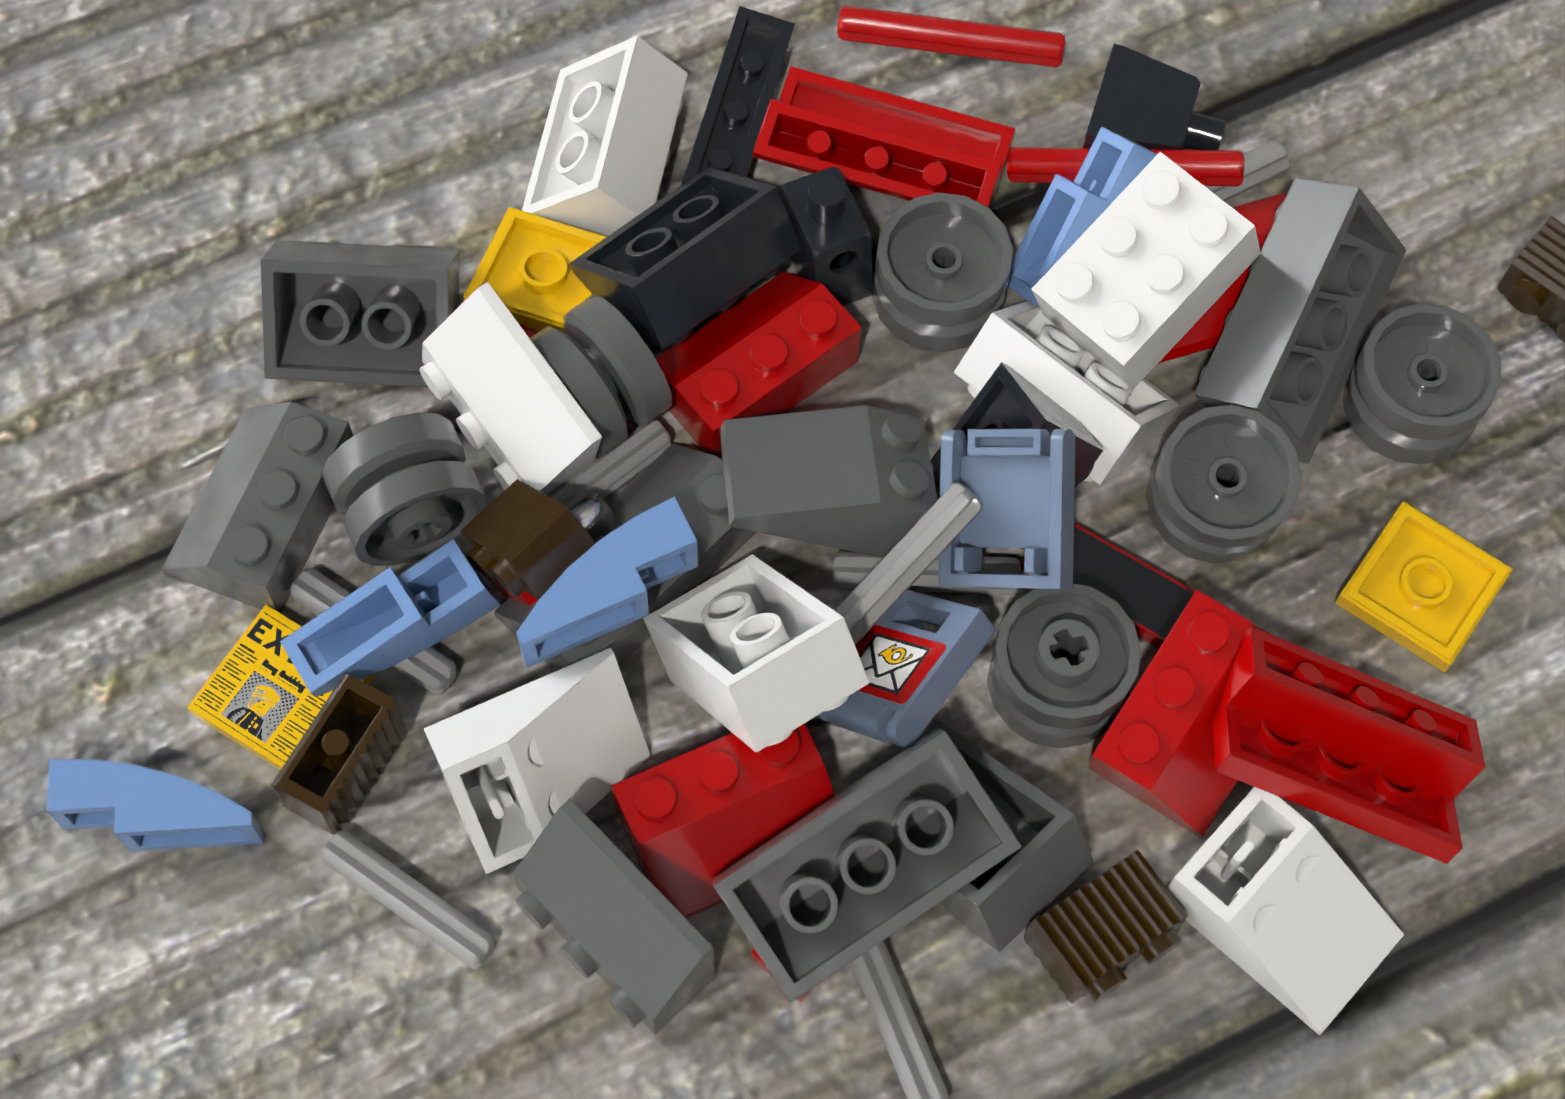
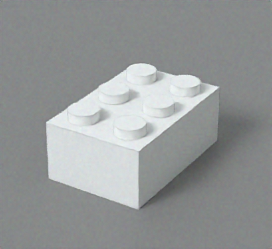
M1159 152L1031 290L1046 318L1134 390L1261 254L1256 228L1244 216L1167 156Z
M753 554L643 618L670 680L756 753L766 746H772L784 741L791 735L794 729L823 711H830L841 706L848 699L849 695L869 684L844 617Z

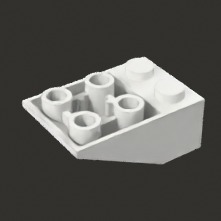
M611 648L424 728L462 822L486 874L524 858L559 807L569 798L586 814L612 791L611 785L624 780L651 756L616 657Z
M1256 787L1248 793L1178 872L1168 886V890L1187 913L1186 921L1318 1035L1323 1033L1404 936V933L1317 829L1279 796Z

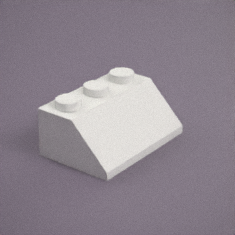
M638 36L561 69L522 211L608 237L658 202L657 196L664 168L671 154L670 144L676 119L683 106L682 95L688 73Z
M486 282L477 288L423 342L422 362L424 366L419 368V371L433 394L439 400L448 396L460 412L461 416L456 418V422L468 442L476 450L485 446L498 466L493 469V472L504 491L518 479L547 495L595 461L602 436L490 284Z
M1029 301L992 312L954 371L957 376L968 383L967 389L969 393L976 398L1002 362L1013 368L1082 423L1103 450L1095 461L1090 475L1084 480L1087 482L1095 481L1098 485L1121 474L1181 406L1145 378L1134 390L1046 318L1038 305Z

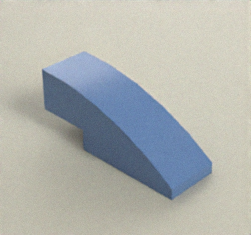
M1101 126L1075 180L1072 181L1058 174L1055 175L1011 262L1007 287L1029 302L1038 305L1031 289L1154 159L1157 153Z
M675 496L633 517L600 539L571 564L538 600L516 632L521 655L527 668L648 616V588L698 567L697 539Z
M452 539L400 575L389 567L280 642L310 693L316 697L333 691L344 673L362 680L390 668L460 631L500 604L478 569L466 556V552Z
M49 759L46 811L64 830L114 827V834L130 852L264 844V830L251 811L216 791L180 776L139 765L111 761Z

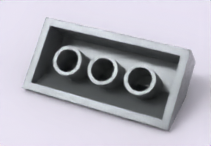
M1300 178L1294 179L1285 200L1276 211L1274 224L1261 249V254L1251 264L1247 282L1235 307L1229 312L1225 320L1224 331L1210 361L1201 371L1199 384L1194 393L1206 408L1235 405L1259 411L1282 427L1297 450L1299 462L1309 464L1406 252V248L1360 187Z
M671 444L607 504L589 526L584 528L597 543L633 517L675 496L697 539L698 567L648 588L649 614L706 582L757 533L729 526L723 461L715 455ZM509 597L494 611L495 617L516 635V632L538 600L531 606H528ZM641 618L544 660V662L554 671H558L611 648L618 666H620L651 635L644 619Z
M936 728L912 746L906 748L712 878L713 887L789 1002L792 1003L1022 846L946 731Z

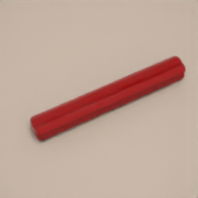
M847 5L841 8L837 25L838 38L846 41L1049 67L1061 65L1065 50V35L1059 32Z
M1013 147L1009 149L1007 156L1008 179L1011 182L1052 183L1055 175L1058 174L1074 181L1090 148ZM1149 149L1157 154L1159 152L1163 153L1204 186H1239L1243 183L1245 157L1241 151Z

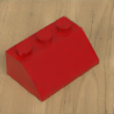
M781 272L656 359L672 393V406L668 410L705 453L715 455L721 459L723 457L720 427L724 420L785 414L858 362L862 327L822 283Z
M1196 590L1092 754L1089 769L1202 839L1238 781L1215 770L1212 721L1243 634L1250 626L1259 628L1251 621Z
M805 724L794 729L791 735L784 741L772 746H766L757 753L731 733L611 785L615 810L645 877L685 918L723 902L713 887L712 878L835 797L823 760Z

